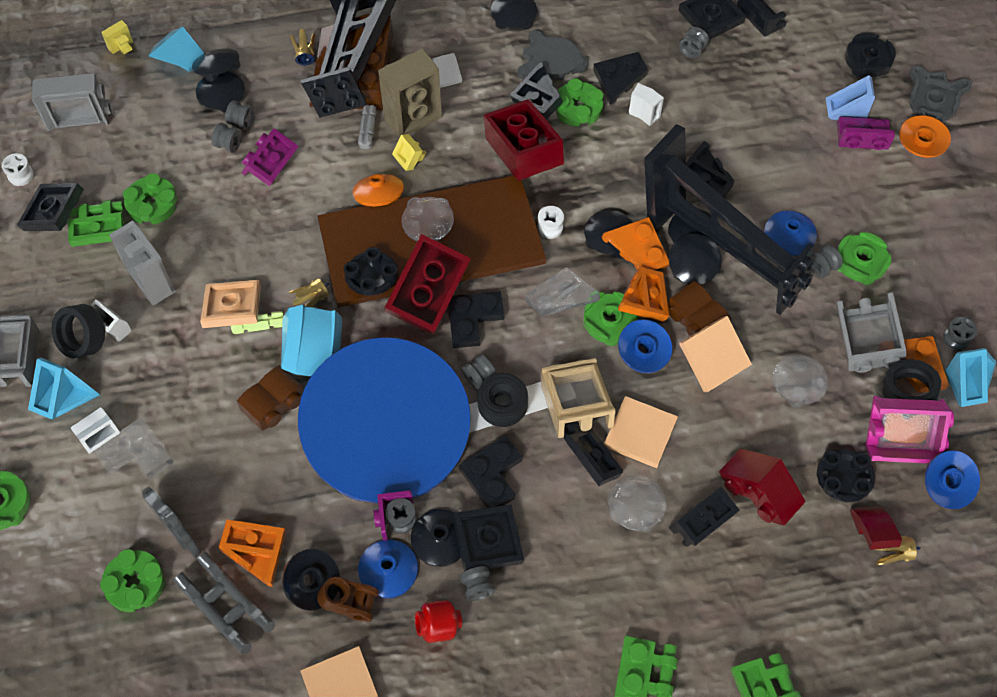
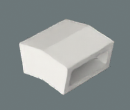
M638 83L631 94L629 114L640 118L650 126L660 118L664 98L652 88Z
M95 299L91 306L101 316L105 331L120 342L131 332L128 323L106 304ZM108 316L113 319L110 325L104 322Z
M101 407L70 427L89 454L120 433Z

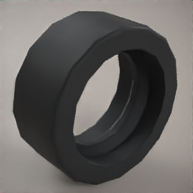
M86 304L72 305L60 308L55 313L52 320L51 333L56 347L63 355L74 359L96 354L102 348L105 340V327L98 311L92 306ZM75 317L79 319L84 331L82 346L77 342L73 333V320Z
M900 360L891 365L886 372L883 395L884 398L937 401L941 390V379L938 372L931 365L921 360ZM900 378H915L923 382L928 387L929 392L921 396L907 395L899 391L895 386V381Z

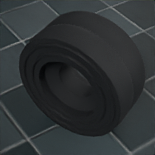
M496 373L487 377L480 385L477 393L479 413L485 421L494 426L508 427L518 423L524 417L528 408V391L523 381L509 373ZM500 394H505L510 397L511 401L509 404L502 406L495 402V398Z

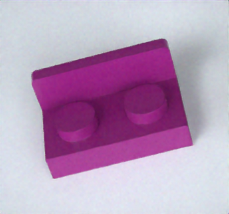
M839 117L837 121L838 147L889 150L895 137V131L890 130L888 119Z
M275 128L272 129L269 135L263 133L255 144L259 147L255 153L250 151L242 161V164L245 165L241 172L243 175L246 176L250 172L269 187L299 147Z

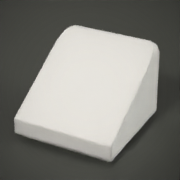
M454 53L432 58V61L439 68L440 88L462 82Z

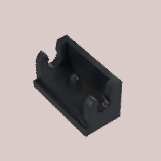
M764 0L737 1L736 6L764 37L786 26L787 22L784 19L782 20V18H785L787 14L783 11L776 14Z
M720 487L670 525L669 529L673 534L679 532L683 536L684 541L682 544L688 547L692 544L696 546L740 510L724 489Z

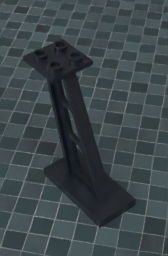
M330 0L337 16L320 74L301 80V84L319 118L367 105L358 81L396 0ZM374 7L367 18L354 21L357 11ZM365 26L357 46L353 50L344 52L351 31ZM351 58L348 67L339 69L340 63L343 60Z
M676 124L644 158L647 217L650 218L656 233L675 214L701 234L708 236L719 247L778 289L776 313L781 315L787 307L791 308L794 305L798 293L801 289H807L812 281L810 273L815 261L812 258L814 246L808 244L795 260L686 165L685 128ZM686 190L710 210L711 218L686 200ZM719 217L744 237L748 245L723 228L719 223ZM755 247L760 252H762L767 258H769L775 265H777L781 270H779L777 267H775L773 264H771L769 261H767L765 258L759 255L755 251Z

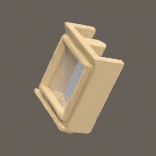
M596 358L552 365L541 369V388L558 438L564 437L565 423L579 421L582 431H588L592 428L593 418L605 416L607 427H614L615 408L612 406L597 366Z

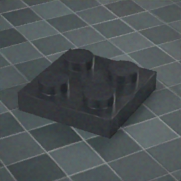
M686 0L679 4L678 9L693 27L704 30L709 40L744 23L746 15L732 0Z
M78 183L40 184L17 226L23 231H61L67 224V219L73 208L77 205L84 189Z
M511 504L455 512L452 518L464 572L480 566L494 569L523 564L524 555Z

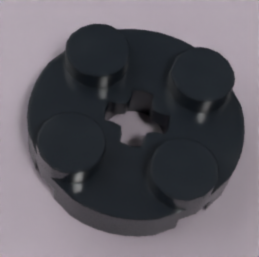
M873 33L856 35L845 51V61L852 69L853 75L856 77L869 75L877 77L888 74L896 57V51L892 43L887 39L886 42L880 40V35ZM866 53H870L871 56L875 57H869L866 55Z

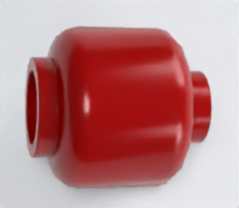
M449 600L426 602L422 604L420 611L415 613L417 635L422 636L427 643L450 641L455 638L457 629L462 627L460 610H455L454 605Z

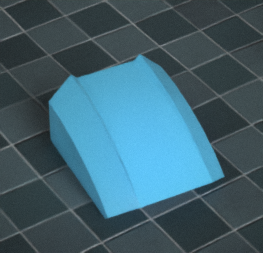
M304 305L289 308L282 319L281 368L293 374L311 377L326 359L340 350L342 316L335 310L328 311L305 307Z

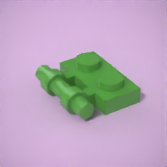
M105 200L102 201V204L89 205L84 203L79 204V207H74L70 218L76 219H68V241L71 247L111 242L109 234L124 226V217L120 212L124 211L123 202Z
M625 636L614 697H647V694L656 697H673L674 687L671 685L673 670L677 669L678 659L675 658L677 647L665 644L663 655L660 656L654 654L656 642ZM652 667L661 668L659 683L649 682Z
M780 653L768 657L772 665L770 669L766 670L762 658L734 666L730 670L741 697H778L771 680H778L784 694L779 697H802L800 692L795 690L789 676L791 670L788 664H784Z

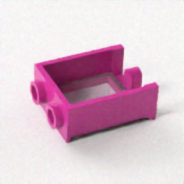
M874 396L865 448L872 461L930 463L936 455L949 449L947 435L949 427H952L954 423V413L950 410L944 399L935 401L891 399Z

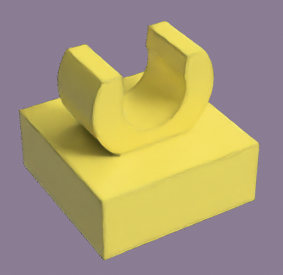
M122 20L101 32L107 48L112 54L120 50L125 55L133 50L129 45L133 43L127 25Z
M409 134L400 136L392 153L405 171L414 170L417 162L423 161L427 153L420 148V143L414 141Z

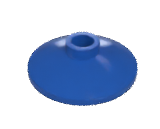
M795 211L775 213L768 219L764 228V233L791 256L800 255L808 244L814 246L817 239V231L813 222L805 215Z
M637 320L631 322L622 330L618 340V350L623 361L633 370L641 373H653L662 369L669 362L672 355V342L666 330L659 324L650 320ZM638 346L645 347L646 353H642Z
M952 450L944 451L930 461L925 473V485L929 496L936 504L947 509H960L970 504L976 497L980 487V474L975 462L965 453ZM947 475L949 476V483H948V484H946V476H947Z
M382 540L368 547L362 554L358 565V574L362 584L370 585L380 591L379 598H395L406 593L414 584L418 574V563L413 551L404 543L396 540ZM390 561L393 563V566L390 569H383L382 564Z

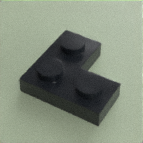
M501 291L454 295L448 304L453 348L480 346L478 322L504 320Z
M505 435L461 463L459 471L487 508L504 506L515 499V493L501 475L522 462V455Z

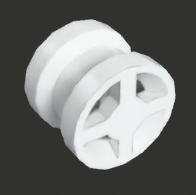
M18 153L11 154L3 160L2 169L11 184L24 186L32 181L34 172L24 155Z
M546 206L539 211L537 230L542 237L554 239L561 235L564 222L562 210L556 206Z

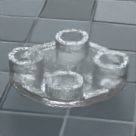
M434 197L411 198L401 218L402 228L405 233L415 241H418L421 234L438 241L449 233L454 222L453 211L449 206V202L444 198Z
M791 355L783 358L776 364L771 377L777 392L793 407H802L803 405L817 402L825 395L828 388V375L823 366L815 359L805 355Z
M630 476L623 478L614 485L609 493V514L613 521L629 530L649 532L661 521L665 514L666 499L664 492L656 482L647 477Z

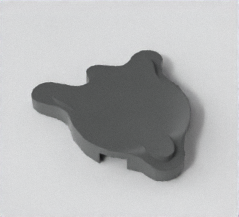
M533 30L529 33L530 45L523 50V58L529 60V62L519 66L517 74L520 79L524 80L541 62L551 80H563L564 75L571 72L572 75L584 72L587 69L588 60L571 41L560 37H548L538 30Z
M919 65L913 66L909 72L913 81V88L909 95V105L917 116H930L941 122L947 121L956 114L961 103L960 97L970 91L972 82L966 78L949 82L946 80V73L942 71L929 73Z
M150 487L142 490L144 501L184 550L187 549L194 558L200 555L201 550L182 526L178 517L159 495Z

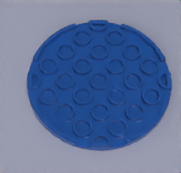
M373 338L342 348L317 368L309 379L301 397L298 411V431L303 451L313 470L324 482L339 491V493L360 502L378 503V494L410 490L412 498L415 499L441 484L453 471L457 463H459L466 448L470 431V407L465 389L459 377L446 361L436 353L408 340Z

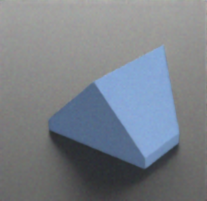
M869 75L826 97L828 117L831 120H838L839 117L867 118L875 99L872 77Z

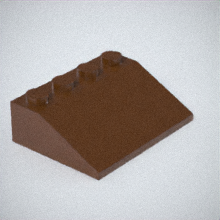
M370 14L356 17L354 21L363 20ZM389 15L358 81L367 105H374L376 110H383L378 70L388 65L390 61L393 39L391 15ZM334 25L322 28L314 76L320 74ZM365 26L351 31L344 52L353 50L357 46ZM351 58L343 60L340 63L339 69L348 67Z

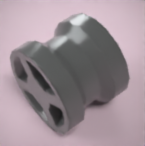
M691 27L680 41L679 49L682 54L689 58H698L703 48L708 44L709 37L701 28Z
M232 100L227 107L225 121L229 125L237 124L241 129L248 130L253 123L255 109L251 105L243 106L239 101Z
M224 123L217 124L212 133V145L216 148L224 147L226 151L234 153L239 148L242 140V131L236 127L229 128Z
M826 245L821 248L820 253H813L812 258L815 261L811 270L819 278H824L830 274L831 270L835 271L842 267V257L835 247Z
M964 316L956 317L944 331L943 341L949 348L962 351L970 345L977 335V326L970 318Z
M481 354L475 358L472 364H466L462 367L465 378L477 390L487 377L496 374L493 365Z
M397 498L387 505L385 515L389 528L397 534L410 532L416 522L413 504L407 499Z
M475 567L460 575L461 583L466 585L465 596L467 601H478L495 593L494 584L489 581L490 571L488 567Z

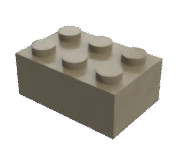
M423 48L378 70L384 120L398 138L403 134H411L442 118L439 68Z

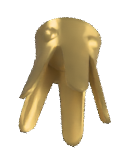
M304 29L299 31V44L296 43L294 36L290 35L296 52L295 61L297 64L306 66L314 62L315 33L312 34L309 45H307Z
M317 278L312 280L311 284L289 291L290 294L295 293L297 297L293 300V305L297 306L311 299L305 307L312 308L318 301L324 300L329 296L326 286L330 283L328 282L324 285Z
M901 536L902 542L900 547L875 549L897 553L877 560L876 565H885L899 560L906 562L915 560L917 550L921 548L916 547L912 537Z

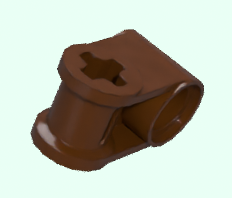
M333 577L320 588L317 600L319 605L325 610L345 615L356 621L372 622L373 615L371 611L375 598L379 596L380 591L370 585L358 584L340 577ZM327 588L337 589L340 594V600L330 599L327 594Z

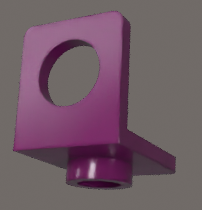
M410 490L377 495L379 509L373 510L375 528L381 527L383 541L388 540L385 518L387 505L391 500L397 498L407 499L413 504L412 492Z

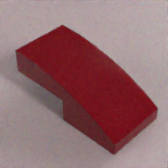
M880 505L850 509L859 534H864L870 550L900 547L902 542L900 533L889 514Z

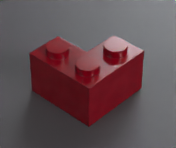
M740 448L719 471L725 482V488L735 496L741 495L750 498L758 509V516L767 523L773 522L785 526L806 502L781 458Z

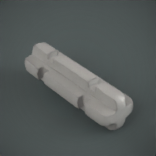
M374 105L363 107L359 132L361 134L358 139L359 148L369 150L373 144L372 138L374 137L377 115Z

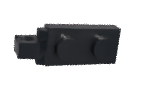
M579 421L565 423L564 440L598 486L621 476L623 469L592 428L588 431H582Z

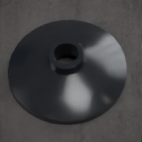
M444 509L432 510L422 515L415 522L411 531V545L416 556L424 563L443 567L461 559L452 518L454 512ZM438 530L445 532L442 538H437L434 534Z
M306 549L296 553L287 562L283 571V590L288 600L302 610L315 611L322 609L318 603L317 594L324 583L330 578L340 577L337 564L330 555L318 549ZM306 574L310 577L309 585L304 584V576ZM327 588V594L333 600L338 590Z

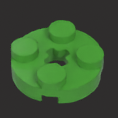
M571 79L568 81V84L558 89L563 103L556 109V115L562 122L570 126H580V123L588 122L589 125L599 119L603 111V93L601 90L589 83L581 82L579 79ZM580 101L584 105L579 104L578 106H575L574 102Z
M154 173L135 181L123 192L124 205L129 216L134 221L142 224V221L158 224L167 220L175 212V204L178 201L173 185L168 180L160 178L159 175ZM150 197H154V198H155V202H154V203H151V202H149V201L145 203V201H146L148 198H150Z
M860 232L859 235L851 236L852 234L847 235L842 239L837 249L843 260V265L838 271L854 281L865 285L873 284L875 280L885 275L891 264L892 258L891 254L889 255L886 250V243L880 237L867 232ZM866 254L868 261H863L858 256Z
M604 292L598 293L590 298L585 306L584 327L594 339L604 342L608 346H616L622 330L631 322L638 320L637 315L618 311V306L624 296L620 292L605 295ZM607 314L610 316L612 314H615L616 321H607L604 315Z
M0 471V495H3L5 499L4 503L0 505V530L22 523L30 505V491L23 480L19 479L15 474Z
M130 549L121 551L107 565L100 582V588L104 592L106 599L115 608L124 612H135L136 609L147 608L153 605L161 596L165 586L163 570L158 560L145 551H132ZM134 574H138L137 578L140 580V583L138 585L133 584L128 588L127 579Z

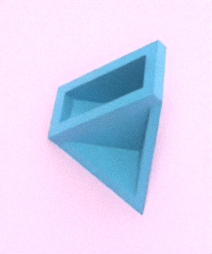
M182 26L171 31L152 48L148 56L180 66L190 72L193 62L204 52Z
M985 348L958 352L945 369L960 407L988 402V389L997 361Z
M40 357L36 362L28 410L49 419H55L100 396V394L65 367Z

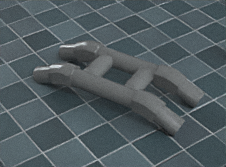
M205 551L197 560L217 582L212 589L203 595L183 572L176 576L173 581L241 654H247L251 650V644L233 627V624L245 613L265 632L272 631L275 623ZM227 592L237 604L223 616L212 604Z

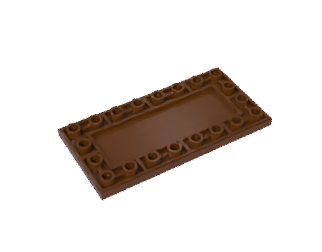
M514 175L400 198L383 206H361L317 215L337 308L390 297L421 234L471 258L460 282L546 264V256L522 180L517 181ZM376 247L380 249L381 253H385L394 260L398 269V277L395 284L388 291L379 295L366 296L358 294L351 290L345 281L344 265L355 256L365 252L368 248Z

